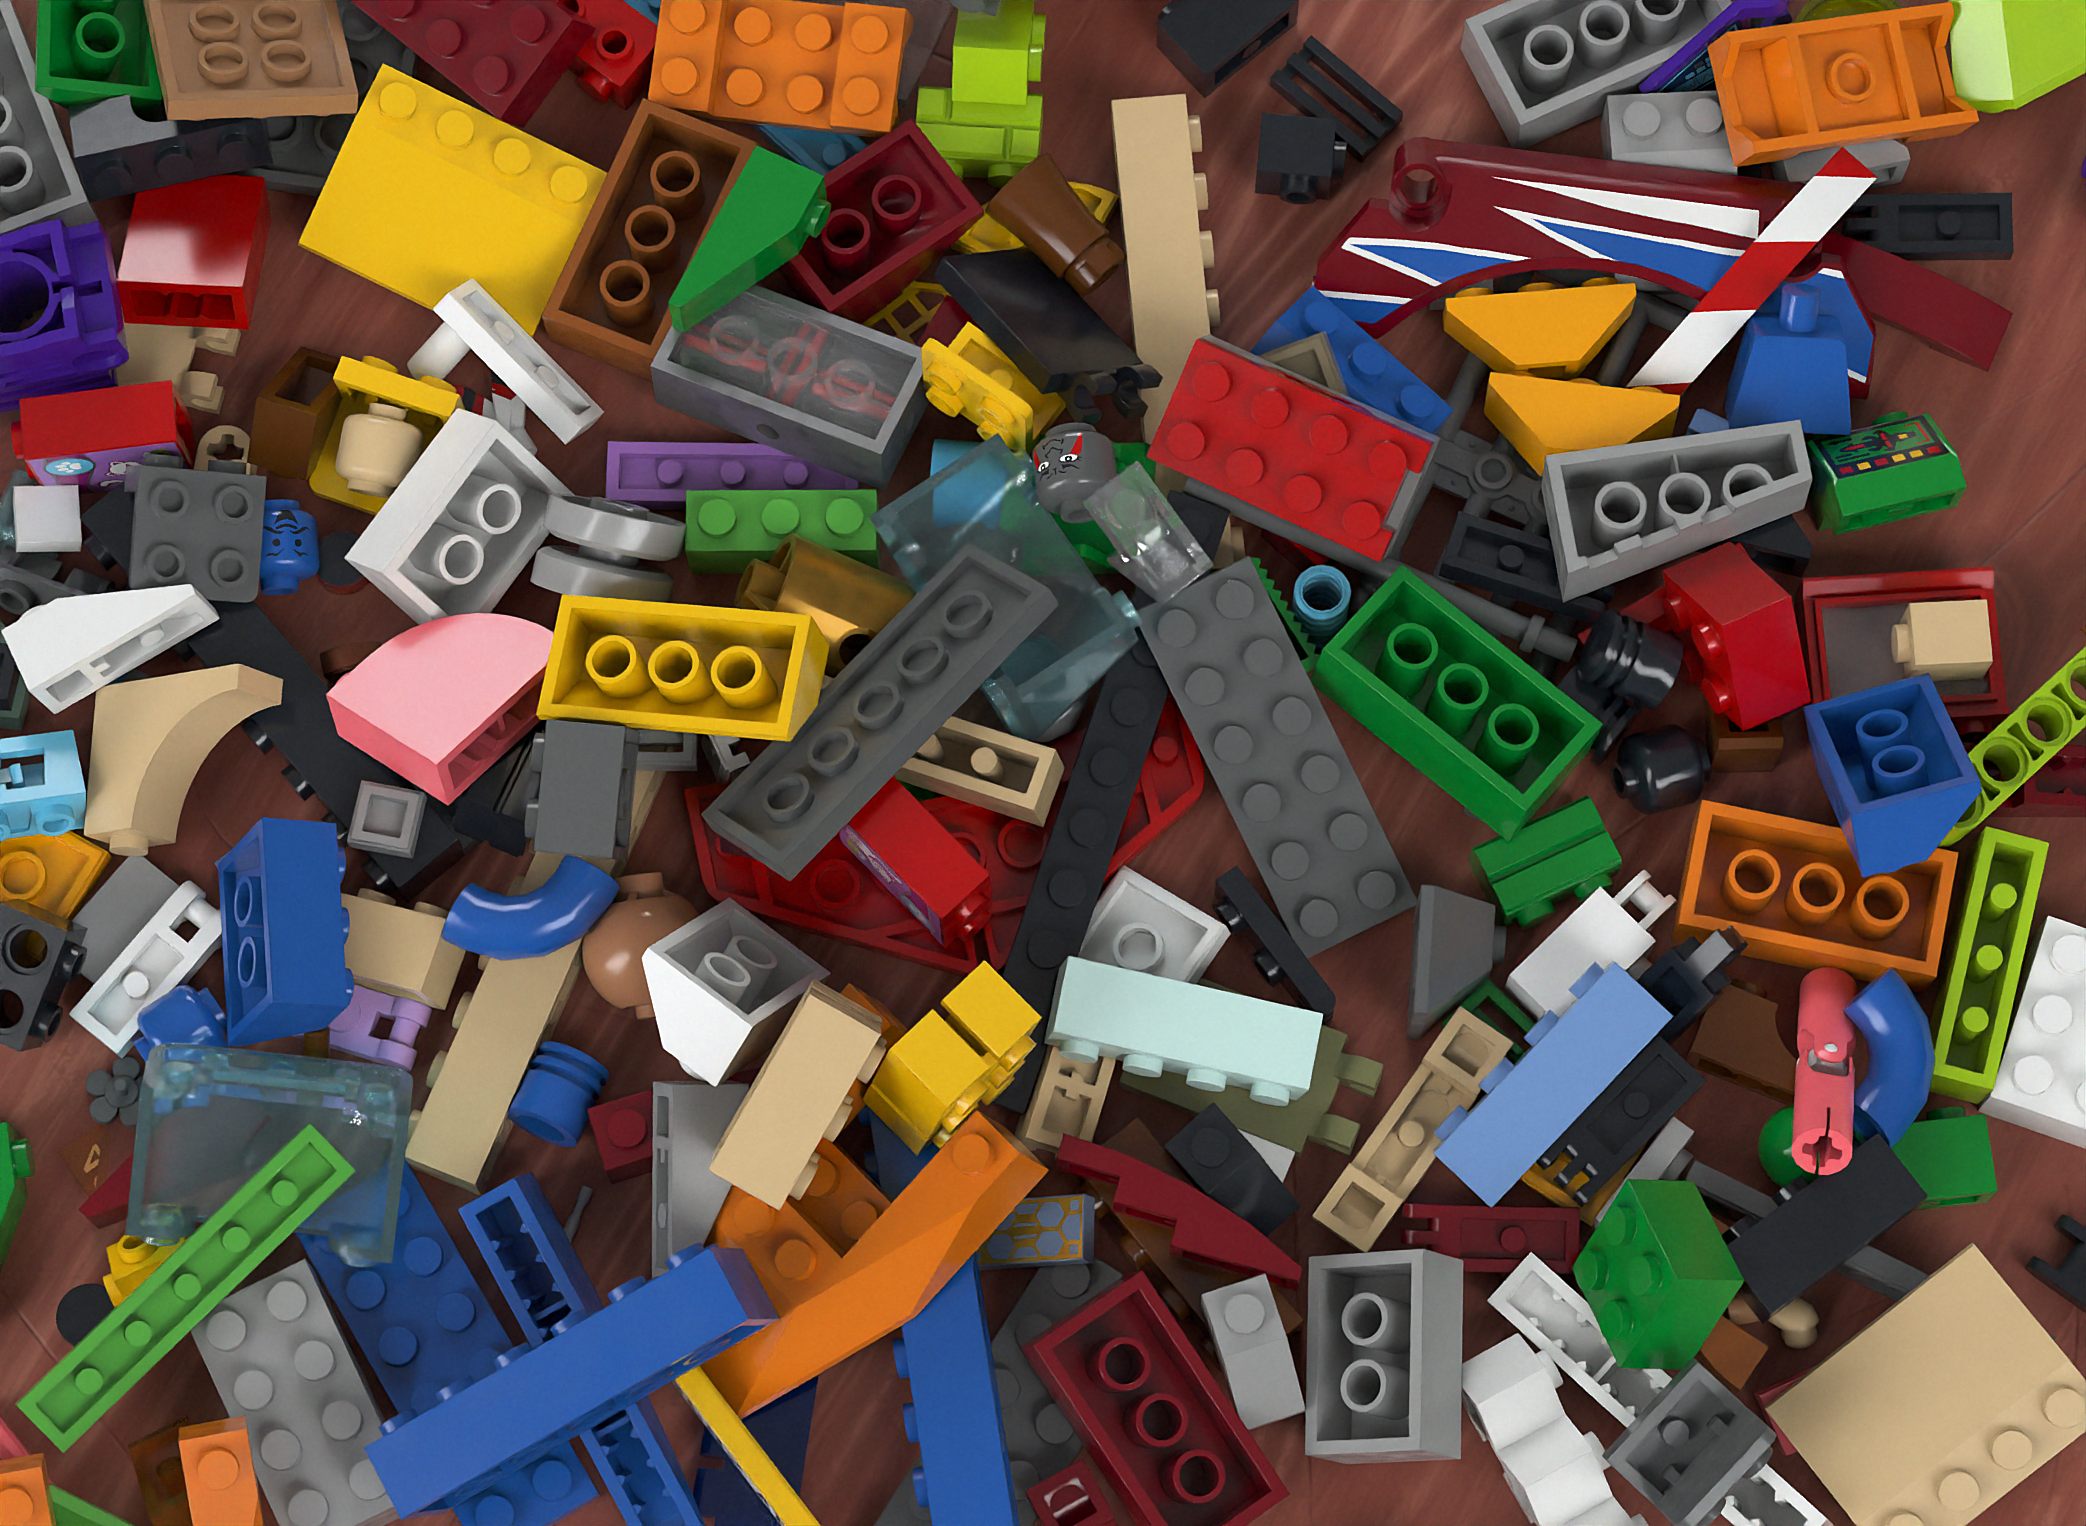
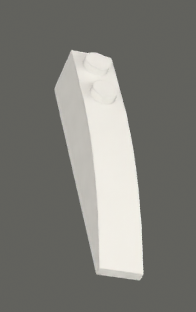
M1532 1252L1529 1253L1487 1300L1541 1350L1544 1349L1558 1366L1627 1428L1672 1380L1662 1369L1619 1368L1589 1304ZM1767 1464L1749 1479L1741 1477L1723 1496L1726 1499V1504L1721 1514L1734 1526H1834Z

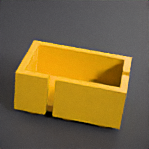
M985 960L941 1001L940 1004L950 1013L945 1021L932 1009L890 1048L872 1081L873 1083L869 1086L862 1099L917 1156L932 1142L941 1149L979 1107L977 1103L980 1100L986 1106L995 1100L1014 1080L1013 1075L1025 1063L1024 1058L1036 1046L1030 1035L1042 1017Z

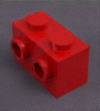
M561 0L596 28L568 69L579 76L577 82L595 100L606 103L610 99L626 111L650 83L658 26L623 0Z

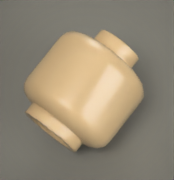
M370 403L368 414H352L345 419L335 467L341 477L348 479L346 489L388 499L391 497L420 458L424 440L423 433L417 426L405 422L407 410L384 404Z

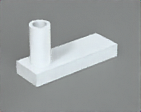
M474 278L448 292L433 310L444 322L407 363L410 373L417 381H420L422 376H432L443 380L466 353L472 349L565 445L589 429L604 413L589 395Z

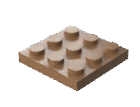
M143 0L167 120L200 121L217 118H266L300 115L328 116L331 114L357 113L358 90L336 0Z

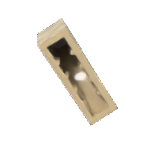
M233 664L106 685L96 690L84 836L109 843V851L111 853L123 856H144L148 854V847L175 843L181 810L190 785L201 764L219 740L234 726L258 711L281 704L283 679L242 664Z

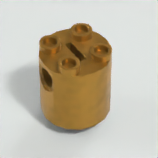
M792 533L786 536L777 547L768 564L758 559H753L749 563L736 590L734 605L748 610L812 615L830 645L824 675L835 678L915 597V591L908 582Z

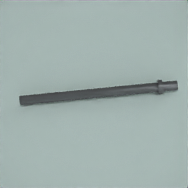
M1188 477L1182 493L1230 510L1231 515L1383 582H1386L1402 564L1475 623L1520 642L1518 649L1527 653H1531L1534 648L1568 663L1578 642L1573 637L1543 625L1545 618L1533 614L1531 619L1389 556L1378 562L1192 477Z

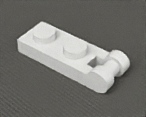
M190 880L183 883L170 896L69 1013L76 1022L120 1058H123L133 1047V1042L143 1035L137 1025L138 1013L175 987L182 984L186 985L214 951L222 947L221 910H216L205 901L206 892ZM187 920L200 929L188 943L174 932L182 922Z

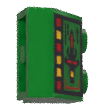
M1893 412L1875 419L1871 423V427L1851 431L1850 435L1815 433L1811 436V441L1806 442L1808 459L1812 463V482L1808 497L1818 531L1832 528L1834 536L1957 507L1967 488L1956 450L1929 413L1909 418L1908 412Z

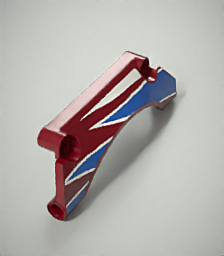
M1414 137L1405 141L1396 151L1393 161L1389 200L1370 198L1319 256L1316 276H1313L1312 286L1373 339L1382 337L1408 316L1452 292L1495 277L1533 270L1583 269L1628 275L1669 287L1700 302L1806 184L1454 142L1428 137ZM1422 169L1429 171L1435 177L1428 181H1416L1406 174L1412 170ZM1823 236L1754 313L1780 314L1782 289L1787 284L1802 283L1819 288L1821 294L1818 316L1838 318L1845 336L1849 398L1866 400L1870 390L1874 365L1875 324L1841 255L1821 252ZM1747 321L1740 328L1743 332L1745 330Z

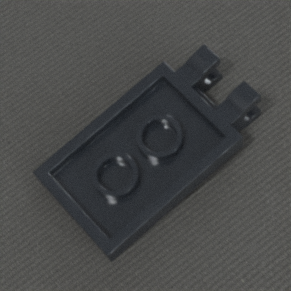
M1029 248L942 257L934 278L1041 394L1057 393L1063 399L1068 412L1076 422L1087 424L1099 422L1103 413L1094 404L1092 394L1094 396L1109 394L1117 411L1125 419L1144 417L1148 406L1139 397L1137 387L1140 390L1159 387L1163 379L1162 375L1152 366L1143 364L1137 355L1064 278L1059 279Z

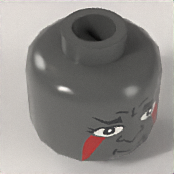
M1079 422L1057 425L1051 428L1046 433V438L1042 439L1033 449L1032 464L1036 499L1046 511L1061 515V519L1068 523H1084L1096 519L1099 516V510L1107 507L1116 499L1119 483L1114 445L1104 434L1096 432L1092 425Z

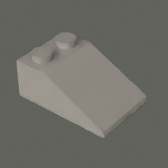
M1717 90L1607 95L1600 122L1604 160L1737 176V167H1734ZM1612 273V277L1624 284L1635 283L1637 290L1651 296L1682 294L1669 287L1644 279Z

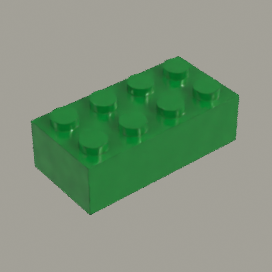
M1402 564L1323 648L1310 679L1313 686L1508 842L1514 838L1586 757L1603 725Z

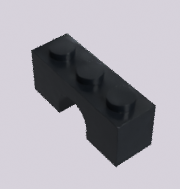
M130 94L68 107L74 159L89 203L273 163L266 118L245 117L204 119L200 121L167 120L149 122L136 116Z

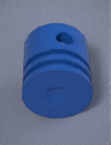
M544 1041L539 1044L537 1056H534L530 1063L531 1069L526 1071L518 1093L511 1102L508 1109V1117L519 1128L536 1138L557 1146L572 1148L577 1146L589 1118L587 1109L596 1106V1100H599L603 1092L602 1086L607 1084L610 1073L597 1060L582 1051L558 1042Z

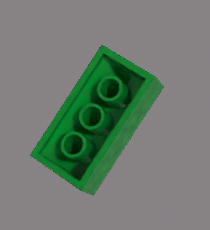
M37 0L35 92L67 110L68 107L130 94L136 116L151 122L162 100V90L143 0Z

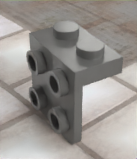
M145 454L144 465L126 466L124 492L135 493L129 568V586L131 590L191 584L206 600L243 603L253 601L258 594L267 476L247 475V463L208 460V470L201 471L183 469L184 457Z
M1692 1358L1602 1454V1457L1653 1503L1673 1526H1708L1725 1507L1726 1499L1723 1496L1741 1477L1744 1479L1753 1477L1766 1465L1773 1453L1770 1445L1774 1442L1777 1434L1696 1359Z

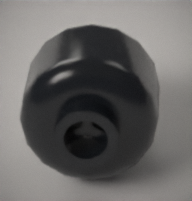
M1669 724L1634 733L1624 738L1618 749L1617 761L1611 764L1610 776L1613 788L1621 799L1627 798L1636 810L1645 815H1651L1697 801L1703 791L1704 784L1710 780L1711 765L1707 749L1699 736L1695 734L1690 735L1686 729L1676 724Z

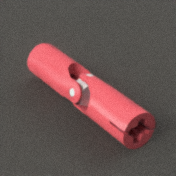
M1822 967L1812 970L1804 976L1799 992L1797 1048L1800 1057L1797 1060L1795 1075L1792 1156L1796 1164L1802 1169L1815 1174L1817 1154H1819L1818 1175L1833 1174L1845 1168L1852 1158L1855 1068L1851 1056L1856 1047V1025L1844 1013L1843 1009L1857 995L1858 986L1852 976L1835 967Z

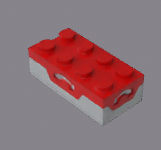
M1208 334L1196 339L1146 457L1381 562L1390 554L1441 438Z

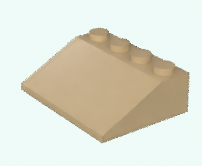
M1971 1243L1766 1404L1764 1409L1856 1526H1965L2086 1432V1380L1975 1244Z

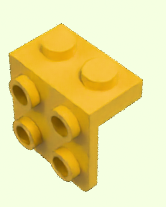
M970 322L966 323L948 348L933 338H928L921 347L923 387L927 390L926 397L940 411L951 417H956L958 413H961L979 426L977 428L979 435L999 451L1006 453L1011 448L1024 458H1027L1039 442V436L1047 432L1066 407L1065 402L1057 393L1041 394L993 340Z
M342 356L333 376L342 401L316 469L310 476L309 485L313 493L319 497L376 516L388 501V498L366 495L346 489L348 479L341 477L336 471L335 464L345 419L352 414H368L370 403L384 404L407 410L405 422L417 426L423 433L424 440L420 454L421 457L457 408L465 410L460 395L456 394V388L441 379L432 376H422L420 381L399 375L396 367L379 358L364 356L360 362Z

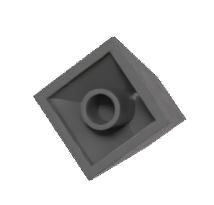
M1421 885L1413 919L1406 1040L1419 1041L1489 978L1492 964H1503L1506 926L1494 925L1495 905L1435 885Z

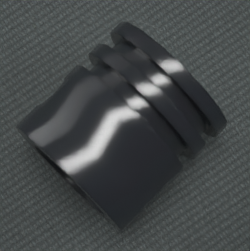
M1608 609L1598 618L1585 641L1578 664V675L1580 680L1587 683L1593 682L1594 686L1608 689L1609 692L1648 709H1654L1662 702L1675 681L1683 657V642L1674 635L1646 623L1636 622L1630 616H1621L1620 612Z
M1578 662L1563 678L1557 688L1603 724L1587 755L1589 753L1593 755L1591 762L1598 767L1631 728L1641 713L1643 706L1636 703L1631 705L1629 700L1609 692L1608 689H1601L1594 686L1593 682L1587 683L1580 680Z

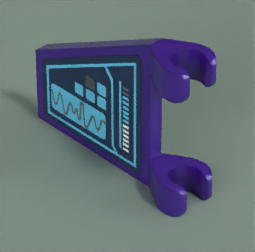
M1735 0L1638 86L1641 93L1705 91L1714 86L1715 80L1707 47L1726 32L1751 29L1747 18H1766L1760 28L1790 24L1793 19L1790 12L1786 10L1789 0Z

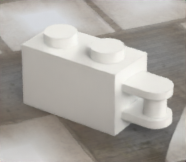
M1645 869L1635 876L1614 898L1599 887L1509 975L1504 989L1538 1021L1550 1009L1558 1017L1561 1016L1577 999L1569 991V988L1595 961L1603 969L1612 961H1615L1637 982L1653 966L1646 958L1650 955L1656 940L1648 932L1673 908L1677 900L1671 894L1663 897L1648 882L1652 876ZM1629 901H1632L1646 915L1639 923L1623 909Z

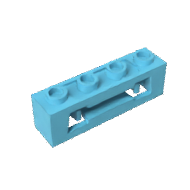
M73 730L0 739V768L1 759L44 754V763L20 766V763L11 765L9 768L0 769V842L5 839L39 834L58 836L70 830L84 828L86 789Z

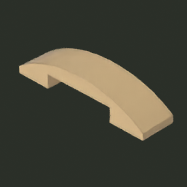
M1459 1006L1424 1056L1417 1071L1355 1159L1345 1168L1312 1215V1219L1361 1253H1368L1401 1209L1402 1203L1406 1202L1437 1158L1433 1153V1149L1441 1140L1433 1134L1435 1129L1458 1105H1461L1469 1112L1483 1091L1478 1084L1507 1055L1514 1042Z

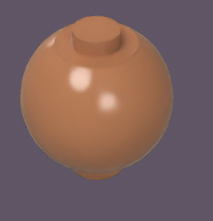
M661 872L614 878L620 886L617 895L608 909L587 931L582 940L584 969L594 989L607 1002L619 1009L635 1008L637 1020L656 1018L642 956L648 947L701 914L685 897L664 889Z

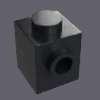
M1262 113L1255 193L1279 195L1280 199L1292 204H1310L1315 202L1316 199L1329 200L1331 178L1343 179L1347 142L1335 141L1336 119Z

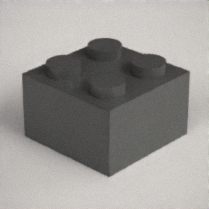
M547 719L545 733L536 732L532 747V772L541 773L539 799L529 798L525 816V837L535 838L533 851L627 861L640 732L623 726Z

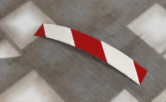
M1841 147L1715 284L1628 383L1626 388L1632 389L1638 386H1649L1657 388L1665 394L1681 396L1770 294L1878 177L1844 147Z

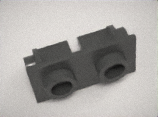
M6 548L0 556V606L13 614L23 615L29 609L39 605H46L56 598L120 592L121 590L115 588L114 581L101 578L75 567L64 584L57 582V579L63 572V563L35 552H16V550Z

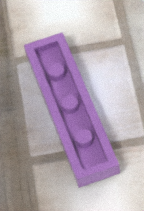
M608 441L605 498L634 504L648 510H686V491L859 490V481L761 443Z

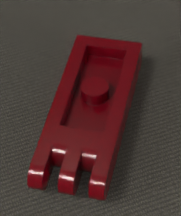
M1402 1203V1217L1409 1219L1428 1218V1229H1401V1243L1427 1244V1250L1463 1260V1271L1512 1273L1532 1252L1555 1274H1574L1571 1268L1579 1256L1580 1208L1494 1205L1491 1208L1488 1205Z

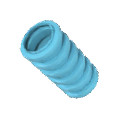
M1317 565L1308 568L1300 574L1294 586L1291 612H1295L1293 621L1302 623L1300 632L1309 634L1307 643L1316 644L1315 649L1317 650L1323 649L1346 625L1351 596L1350 584L1344 574L1332 566ZM1320 603L1332 609L1320 611L1308 605Z

